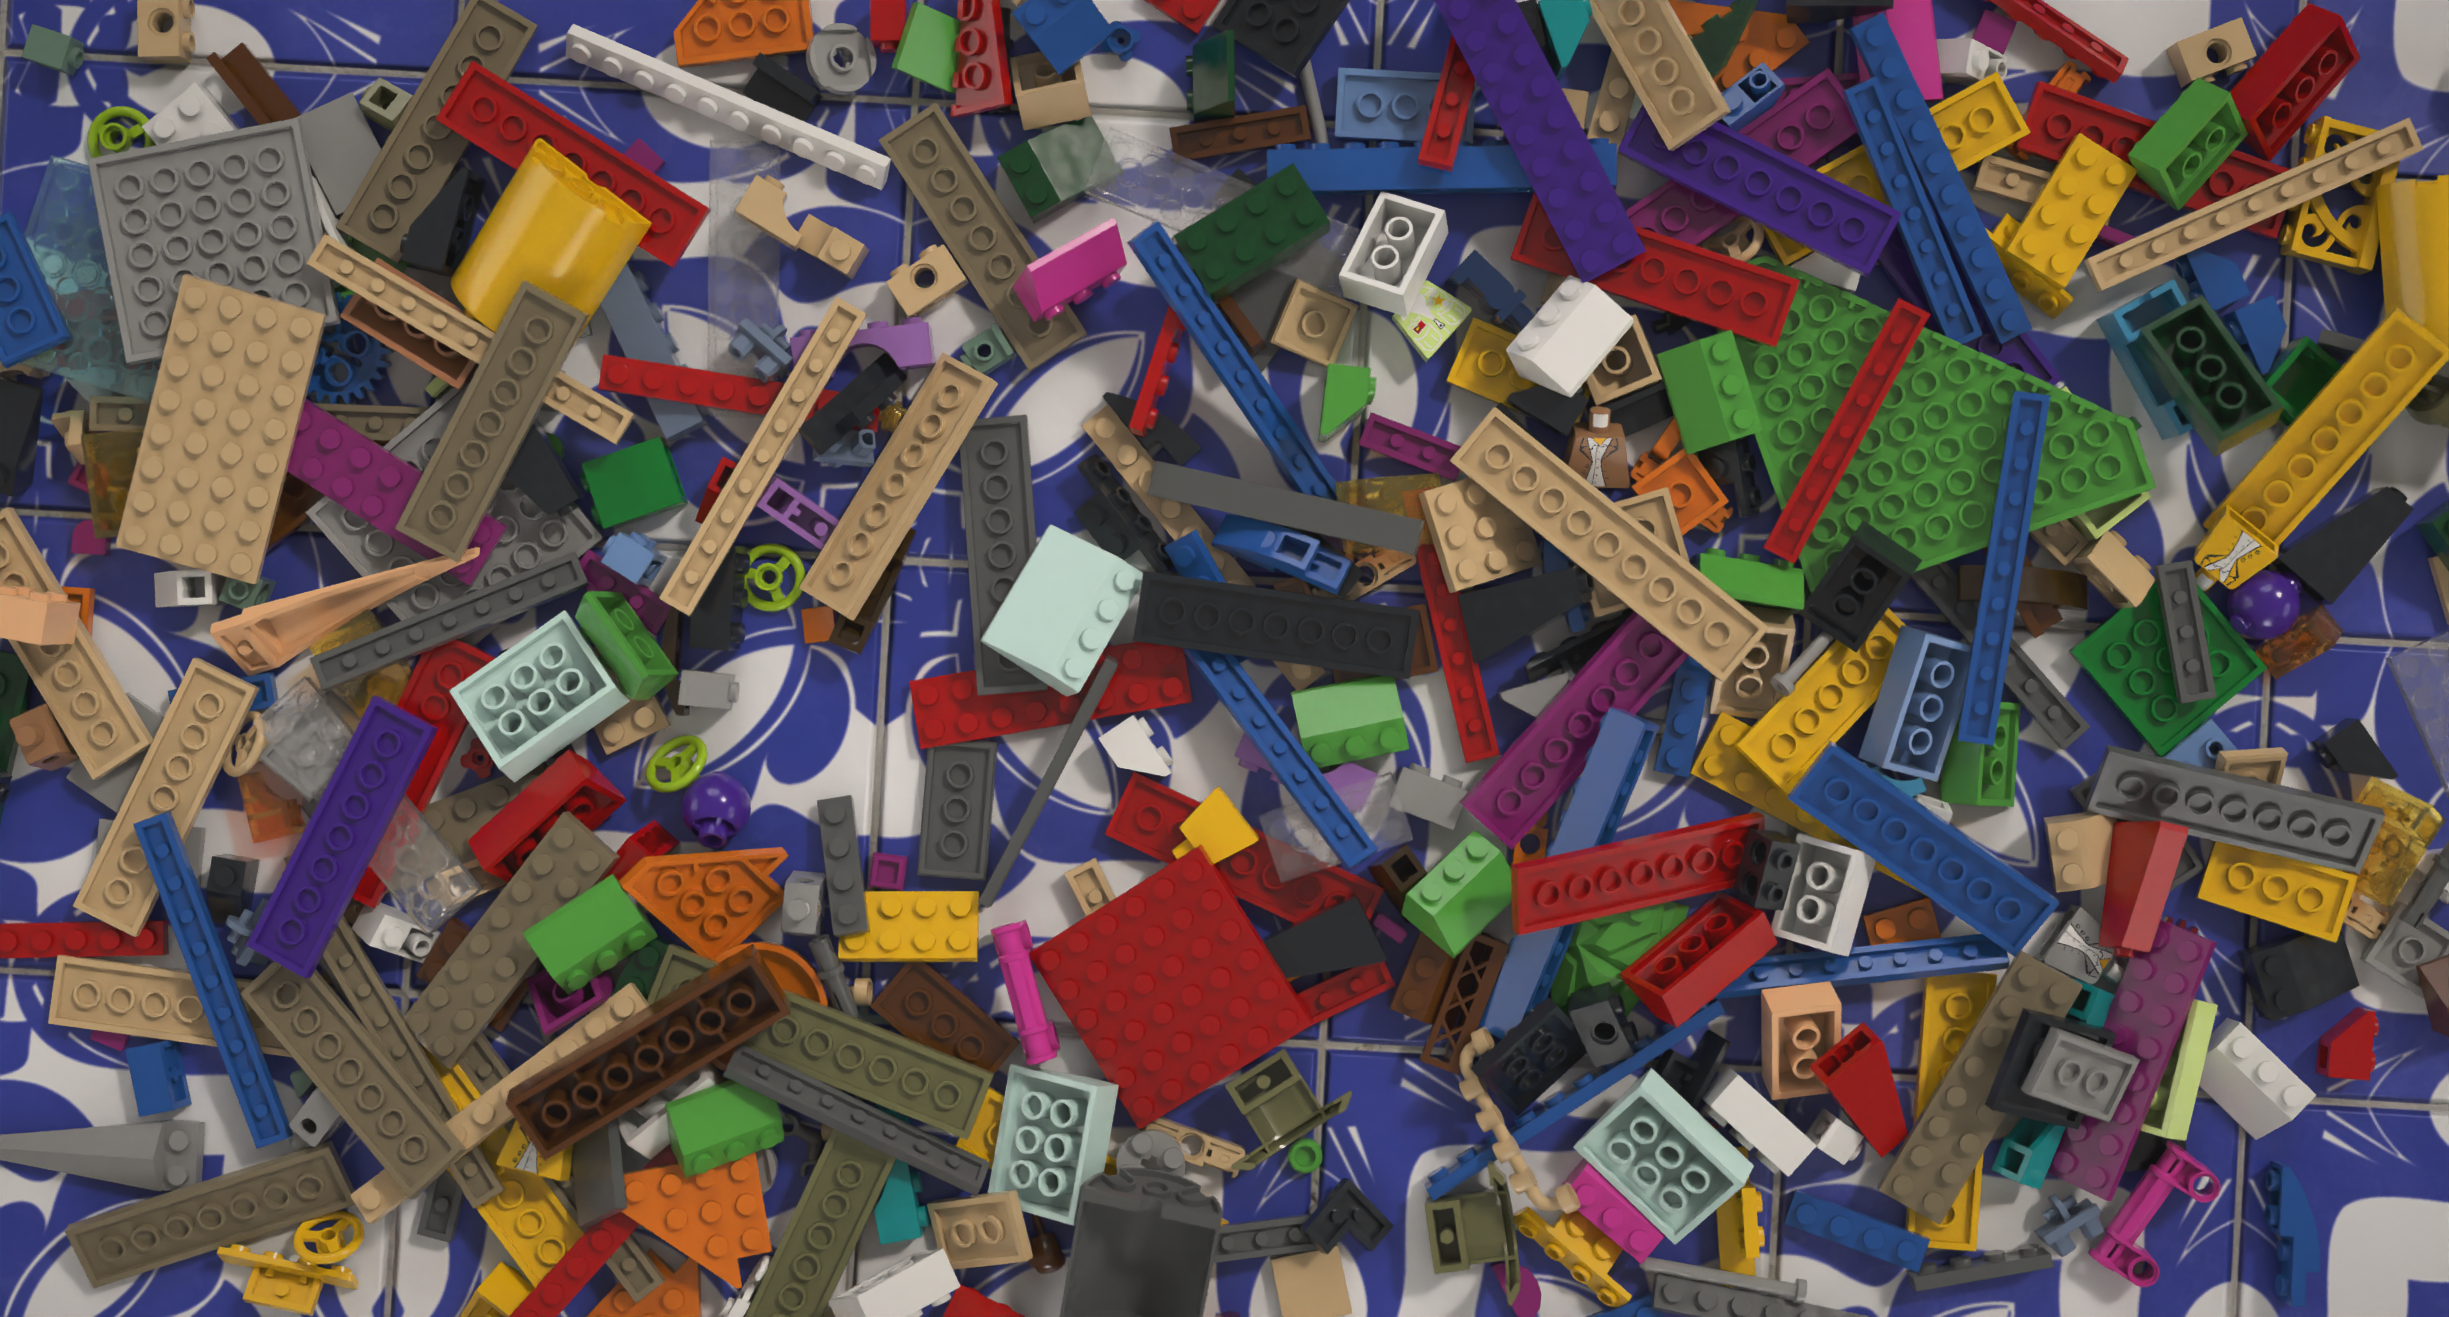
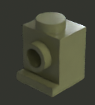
M379 77L372 86L364 91L359 104L366 118L392 132L413 95Z

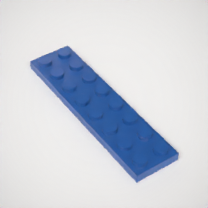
M1829 741L1787 795L1791 802L2013 956H2016L2019 950H2022L2060 904L2053 895L1832 741Z

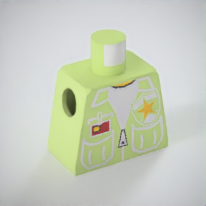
M1425 280L1408 316L1404 317L1394 314L1392 320L1422 359L1427 362L1471 314L1473 309L1430 281Z

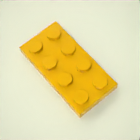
M2076 134L2003 253L2059 289L2065 288L2138 170L2083 134Z
M1473 317L1446 382L1496 404L1502 403L1506 408L1524 416L1526 415L1506 404V398L1511 393L1541 386L1520 377L1506 351L1517 335ZM1585 381L1581 385V388L1585 391L1582 396L1589 399L1591 391L1587 381ZM1584 407V409L1582 410V412H1581V414L1579 415V417H1578V419L1576 420V422H1580V419H1581L1582 414H1583V412H1584V410H1585V407Z
M2214 841L2196 898L2337 943L2358 876L2326 866Z
M865 891L870 932L839 937V962H978L980 904L978 901L980 893L979 891Z

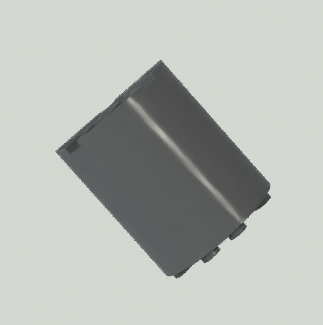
M1120 1168L1118 1175L1108 1176L1101 1172L1089 1178L1082 1187L1060 1317H1203L1222 1220V1208L1218 1200L1214 1196L1206 1197L1200 1192L1201 1186L1187 1178L1155 1169Z

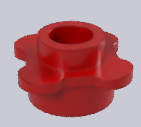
M474 738L470 742L471 748L467 754L461 756L460 763L462 767L471 768L477 772L479 778H488L492 773L491 769L496 764L481 740ZM479 755L484 756L483 761L478 760Z

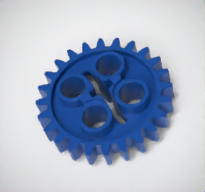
M335 292L339 317L352 298V294L347 295L343 301L341 292ZM340 317L341 323L336 324L335 331L330 334L324 328L321 338L329 343L339 342L337 348L349 356L359 359L362 362V366H357L353 360L344 354L333 355L334 348L320 341L319 356L314 364L306 396H311L316 391L317 402H324L329 395L331 404H339L341 396L346 404L353 403V393L359 399L366 398L364 387L370 391H376L378 388L373 380H385L387 378L380 369L381 367H392V364L384 359V355L394 353V350L385 347L384 343ZM357 334H361L366 340V348L362 353L355 350L353 346V340ZM339 363L344 364L348 369V377L344 382L340 381L335 375V369Z

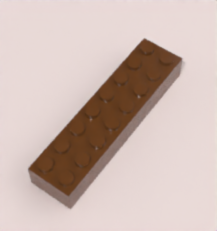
M751 944L509 1089L506 1105L544 1161L789 1015L791 1013L790 1000L755 946Z

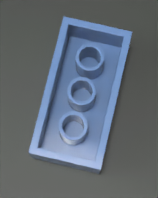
M1901 625L1858 757L1885 769L1937 782L1962 708L1972 646L1951 638Z

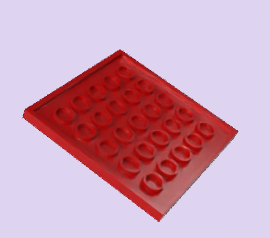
M1202 844L1029 953V957L1109 1083L1119 1085L1117 1095L1139 1130L1314 1023Z

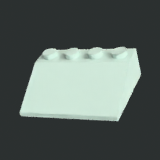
M1050 524L980 641L1064 696L1068 697L1079 693L1138 592L1143 573L1118 556Z
M565 610L449 691L498 769L513 782L518 781L630 702L620 689L612 673L603 665L596 651L584 638L580 629Z
M1010 1064L988 1193L1017 1190L1022 1211L1075 1226L1084 1183L1092 1176L1104 1172L1119 1085L1085 1076Z
M1652 1068L1637 1080L1573 1147L1675 1245L1741 1189L1754 1167L1748 1159Z

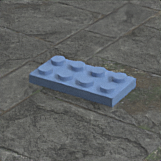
M1338 67L1334 139L1401 143L1423 141L1441 73ZM1476 85L1461 141H1468L1469 146L1473 145Z

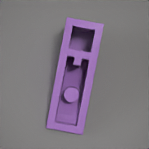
M776 474L773 475L756 504L760 509L820 550L823 549L840 521Z

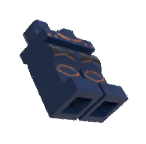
M1476 250L1445 281L1454 291L1460 285L1466 288L1478 300L1481 310L1487 315L1493 316L1489 321L1496 327L1503 322L1514 334H1517L1535 316L1522 303L1527 295L1520 289L1515 293L1511 283Z

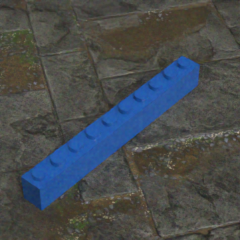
M1607 138L1588 139L1614 190H1616L1617 143L1609 144V139ZM1502 140L1483 141V146H1469L1468 141H1460L1452 172L1418 164L1423 141L1414 142L1413 147H1399L1398 142L1379 143V148H1365L1364 143L1352 142L1345 143L1344 148L1330 149V144L1313 143L1309 145V149H1296L1294 144L1275 145V150H1267V178L1294 163L1314 196L1379 195L1381 191L1394 195L1534 192L1511 146L1504 145Z
M1614 707L1609 708V711L1604 714L1600 721L1599 735L1595 744L1587 752V764L1582 776L1577 779L1573 786V798L1568 809L1563 812L1560 818V829L1556 839L1549 845L1546 857L1612 843L1659 730V725L1627 710ZM1578 922L1524 935L1516 934L1510 940L1507 951L1508 955L1497 976L1495 986L1478 1025L1479 1028L1485 1027L1489 1033L1503 1039L1508 1030L1516 1027L1530 1014L1534 1006L1542 1003L1547 998Z

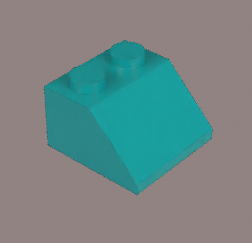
M1540 0L1537 3L1546 41L1545 55L1557 80L1562 78L1590 21L1589 16H1592V8L1589 0Z

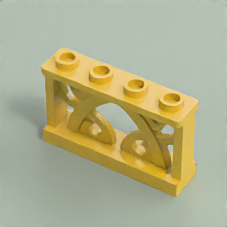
M2322 116L2307 127L2304 135V143L2307 144L2305 155L2300 158L2297 166L2327 154L2324 147L2326 139L2330 135L2341 136L2348 145L2356 141V139L2359 140L2379 130ZM2333 144L2335 150L2341 148L2338 144ZM2400 160L2371 172L2368 184L2361 183L2359 178L2351 181L2350 183L2354 190L2365 197L2363 205H2356L2346 209L2336 220L2327 208L2322 194L2287 209L2290 211L2288 222L2281 228L2278 243L2281 244L2280 254L2344 269L2346 272L2357 275L2372 271L2380 242L2376 186L2395 182ZM2309 206L2313 212L2311 214H2307ZM2350 215H2354L2359 219L2357 229L2352 228L2350 222L2347 223L2345 229L2342 227ZM2306 224H2310L2314 228V234L2310 238L2321 235L2324 230L2328 234L2320 246L2310 247L2302 240V233ZM2335 240L2341 246L2350 250L2351 254L2350 257L2326 252V250L2329 249Z

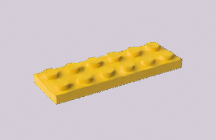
M1889 608L1857 652H1854L1835 639L1793 683L1795 690L1788 697L1782 695L1734 745L1783 795L1791 791L1829 741L1836 743L1877 700L1901 625L1906 626Z

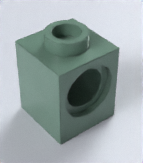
M32 24L21 57L35 64L74 76L76 69L83 63V48L85 44L71 36Z
M260 575L259 583L255 585L227 577L219 600L240 609L267 603L271 598L277 581Z

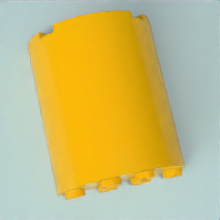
M539 138L530 148L452 275L451 287L457 299L466 308L464 310L465 315L475 322L484 324L492 332L496 333L522 281L527 280L589 314L576 339L577 341L652 223L607 188L598 186L589 180L586 172L543 139Z
M2449 175L2437 176L2438 179L2433 181L2418 182L2415 179L2376 186L2385 318L2397 307L2449 346Z

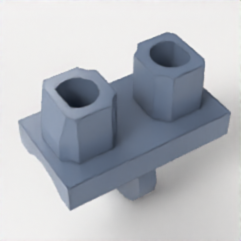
M745 317L739 323L737 333L729 344L728 351L737 360L743 361L751 352L760 359L753 366L752 371L763 383L769 382L777 375L783 378L790 369L788 367L793 360L787 353L791 345L783 339L787 328L782 324L778 325L774 330L766 323H763L758 328Z
M862 429L861 431L850 430L823 455H819L813 448V461L826 462L832 468H839L841 465L871 468L874 465L873 450L876 448L875 432L869 429Z
M262 898L254 913L244 909L239 918L229 915L225 920V924L232 929L227 940L235 943L230 951L237 957L236 963L244 967L247 966L248 962L265 966L269 960L268 957L246 946L269 901Z
M2053 1194L2048 1197L2052 1207L2042 1213L2047 1223L2035 1230V1233L2042 1242L2050 1246L2059 1256L2064 1257L2076 1248V1245L2069 1236L2070 1232L2079 1227L2084 1237L2088 1240L2104 1232L2098 1217L2102 1212L2096 1203L2093 1204L2088 1198L2077 1204L2072 1195L2061 1201Z

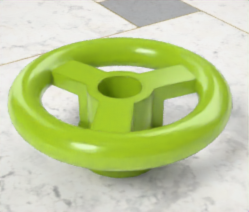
M116 106L104 110L96 116L88 130L87 146L91 157L103 156L98 146V136L101 144L115 153L128 151L132 146L133 140L144 134V148L155 146L156 143L142 128L149 119L139 110L127 106ZM119 116L129 117L138 122V124L130 129L118 123H108L105 125L110 119ZM122 134L123 139L121 143L116 144L117 136Z
M767 543L759 545L747 553L750 556V566L755 559L764 554H778L782 558L776 564L764 563L757 569L750 568L748 574L745 575L744 588L747 589L748 603L762 611L776 612L790 607L798 600L803 592L799 587L806 574L801 559L793 550L781 544ZM792 564L795 571V584L792 591L784 598L780 587L783 582V572ZM769 571H773L776 575L775 581L771 584H768L765 580V575ZM747 578L754 579L756 585L762 590L770 591L773 602L764 601L755 596L748 585Z
M682 735L667 741L659 747L650 758L646 768L648 785L653 790L661 793H670L687 788L700 776L706 764L707 747L703 740L693 735ZM689 745L680 754H676L671 758L665 757L672 750ZM697 753L696 760L693 762L690 758ZM657 769H666L671 774V782H660L656 777Z

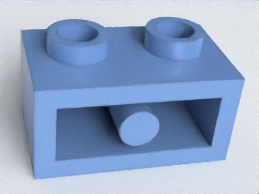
M632 531L631 534L619 532L617 536L612 535L602 549V553L605 556L601 562L635 584L651 586L668 557L655 549L657 542L640 532L638 534Z
M2207 718L2164 754L2162 758L2215 769L2219 751L2238 749L2212 719Z

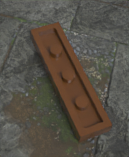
M1306 105L1169 128L1175 164L1275 148L1277 144L1311 142Z

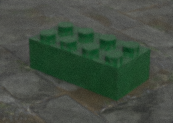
M1292 163L1178 232L1173 238L1175 246L1212 301L1216 302L1330 232V220L1296 166Z
M2203 295L2140 329L2136 343L2137 349L2214 457L2278 422L2283 409L2282 404Z

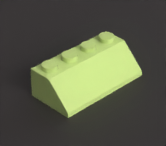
M2198 999L2193 1000L2140 1131L2164 1138L2186 1141L2216 1016L2217 1004Z

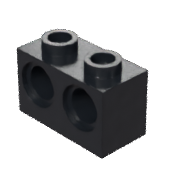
M1750 828L1732 894L1754 908L1783 911L1801 844L1778 831Z

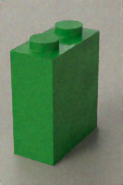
M659 436L581 463L584 472L580 473V479L585 491L592 494L595 505L591 506V511L598 526L602 525L603 529L611 531L688 504L667 439Z

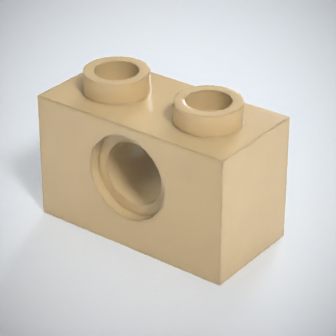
M137 0L139 58L150 64L191 63V53H194L196 47L193 32H191V18L195 16L193 0ZM172 18V28L168 32L163 33L162 27L164 22Z
M2242 17L2178 41L2166 49L2181 88L2192 84L2197 77L2212 83L2215 81L2213 76L2215 74L2225 71L2226 75L2230 76L2248 68L2246 62L2257 56ZM2207 48L2216 51L2218 63H2213L2207 58Z
M936 244L931 245L918 255L920 260L911 266H908L907 263L902 264L889 274L891 279L886 281V284L909 318L919 317L969 284L944 244L940 247H937ZM930 271L934 273L935 280L930 287H918L917 278L922 272Z

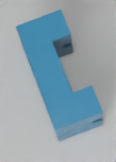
M2174 279L2154 287L2096 319L2162 440L2180 436L2193 429V426L2137 349L2136 343L2141 328L2187 304Z

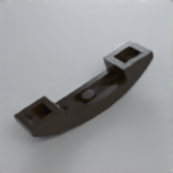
M909 529L855 620L852 621L840 614L828 640L829 643L861 656L894 589L914 540L916 530Z
M1985 565L1957 566V601L1979 603ZM2023 566L2017 603L2053 606V609L2088 610L2087 576L2057 569Z
M671 606L663 631L662 651L679 673L685 613ZM678 675L665 686L675 714L688 716L690 715V706L678 705L681 682Z

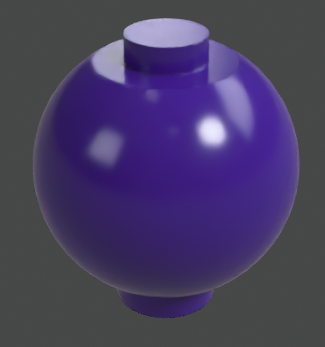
M2260 570L2241 585L2230 590L2227 599V611L2233 629L2240 634L2255 639H2272L2287 632L2299 615L2300 598L2298 594L2302 592L2300 581L2294 574L2288 571H2282L2279 574L2274 571Z
M721 771L708 773L695 779L685 790L681 801V815L685 825L698 837V842L707 848L723 847L726 844V840L735 837L744 829L751 813V800L746 788L736 778Z

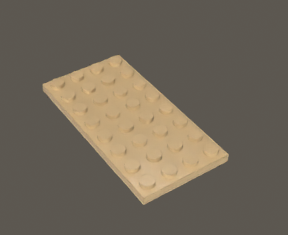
M183 275L116 547L256 585L259 583L327 314L192 275Z

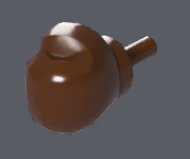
M1034 1214L1031 1215L1038 1237L1030 1239L1033 1258L1028 1260V1265L1031 1268L1034 1267L1040 1274H1049L1060 1270L1065 1265L1066 1257L1060 1249L1054 1232L1046 1234L1041 1217Z

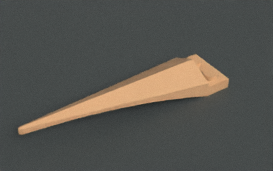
M480 547L467 549L462 560L458 563L446 556H441L244 608L240 615L211 624L210 635L248 676H253L280 667L308 647L373 608L441 573L478 557Z

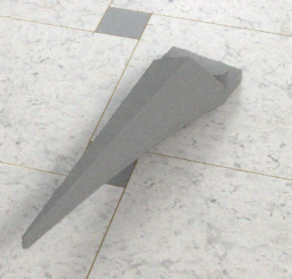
M162 1120L1 1134L0 1160L154 1191H174L202 1182L205 1122Z

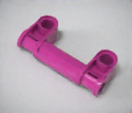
M1026 920L993 928L990 931L999 957L998 961L1026 1057V1064L1032 1065L1056 1058L1058 1051L1061 1050L1059 1037L1054 1021H1047L1029 957V953L1033 950V942Z
M2170 1140L2165 1143L2167 1148L2156 1164H2150L2148 1170L2110 1223L2105 1227L2106 1234L2096 1248H2090L2088 1254L2101 1265L2117 1272L2139 1287L2153 1285L2160 1276V1269L2152 1255L2136 1244L2135 1241L2172 1189L2177 1187L2196 1201L2202 1203L2213 1201L2221 1191V1184L2215 1174L2206 1165L2196 1160L2191 1154ZM2201 1176L2209 1177V1182L2205 1188L2200 1190L2193 1188L2197 1178ZM2137 1262H2148V1268L2144 1272H2133V1267Z

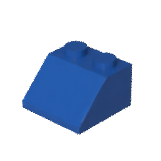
M1027 0L1012 12L1017 23L1059 76L1114 33L1092 0Z

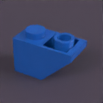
M1762 62L1721 93L1731 112L1717 122L1739 132L1775 105L1785 89V84Z
M2201 249L2193 250L2174 260L2177 274L2180 278L2185 279L2189 287L2188 297L2190 301L2203 295L2215 311L2250 295L2236 262Z
M2273 295L2224 315L2226 320L2224 323L2225 327L2260 375L2270 371L2287 328Z

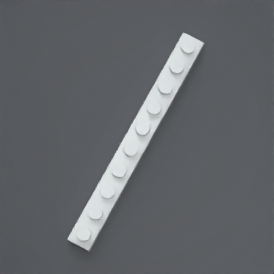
M575 24L567 32L566 57L578 63L592 67L611 77L618 78L642 90L665 98L672 103L698 112L705 117L717 120L736 130L764 140L769 144L795 153L802 158L809 159L833 171L854 178L863 184L882 190L887 182L891 158Z

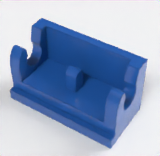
M161 1040L125 1049L139 1117L173 1111L192 1104L178 1041Z

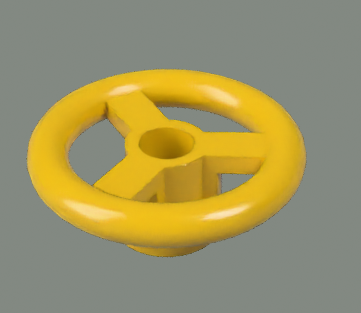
M338 1210L304 1221L294 1234L293 1246L296 1253L307 1262L314 1264L339 1262L352 1255L359 1248L364 1239V1226L356 1215L344 1210ZM339 1220L332 1227L321 1231L310 1230L319 1223ZM352 1226L354 1235L350 1243L346 1245L343 1232ZM304 1242H315L318 1253L308 1250Z

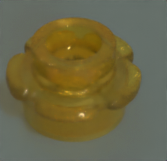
M896 401L894 405L890 404L880 412L878 420L881 422V430H888L892 433L896 430L907 409L901 406L902 403L900 401Z

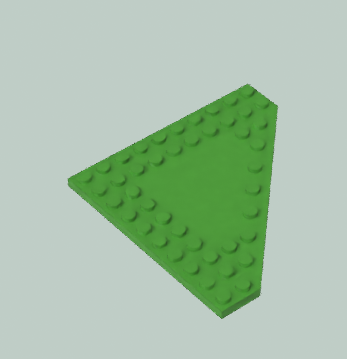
M1764 255L1747 263L1800 280L1777 347L1773 348L1734 334L1733 336L1763 431L1754 435L1781 511H1783L1891 311H1887L1867 300L1836 288L1803 271L1788 265L1784 267L1783 263ZM1923 327L1798 557L1801 567L1804 569V575L1810 592L1814 591L1863 520L1922 559L1915 572L1988 547L2013 391L2050 395L2029 532L2156 488L2133 421ZM1717 329L1718 334L1725 332Z

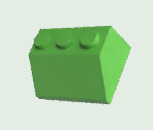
M2197 77L2188 89L2181 93L2178 100L2168 111L2159 117L2149 132L2134 145L2128 157L2133 167L2138 170L2137 176L2173 209L2179 211L2243 141L2248 133L2231 93Z
M1732 330L1655 355L1686 455L1763 431Z
M1328 364L1318 442L1325 443L1362 414L1366 405H1371L1375 396L1377 380L1375 377H1370L1371 368Z
M1706 548L1705 553L1695 554L1693 567L1738 603L1791 611L1804 609V569L1794 568V563L1783 559H1774L1773 564L1761 563V556L1740 553L1739 559L1726 557L1725 550Z
M588 591L583 595L575 615L576 620L581 625L580 631L584 638L593 643L598 649L601 662L617 676L620 681L619 687L627 697L633 700H649L679 675L621 592Z
M1372 675L1291 692L1302 748L1317 768L1409 750L1404 717L1394 677Z
M2001 702L1994 746L1957 740L1961 716L1960 711L1943 763L1942 777L1939 782L1941 801L1976 806L2014 807L2020 703Z
M1474 830L1406 894L1401 914L1452 958H1455L1512 903L1511 869L1502 852Z
M613 874L523 932L525 939L549 974L568 995L582 988L587 982L604 971L611 969L619 961L636 950L643 948L648 942L658 937L641 905L621 887L619 880Z
M733 1080L665 1104L671 1149L686 1178L705 1173L714 1167L730 1161H737L746 1155L771 1148L784 1141L783 1122L777 1102Z

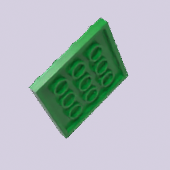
M2155 580L2137 607L2117 609L2068 652L2154 754L2162 757L2265 671L2267 667L2197 585L2216 698L2178 703Z

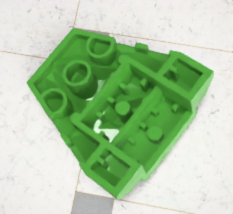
M1671 901L1578 922L1550 989L1551 1000L1565 1015L1570 1016L1568 1012L1570 993L1610 982L1615 994L1620 993L1626 1009L1624 1014L1627 1018L1639 998L1622 980L1620 973L1685 921L1689 906ZM1605 1022L1601 1023L1603 1025H1610L1609 1023Z

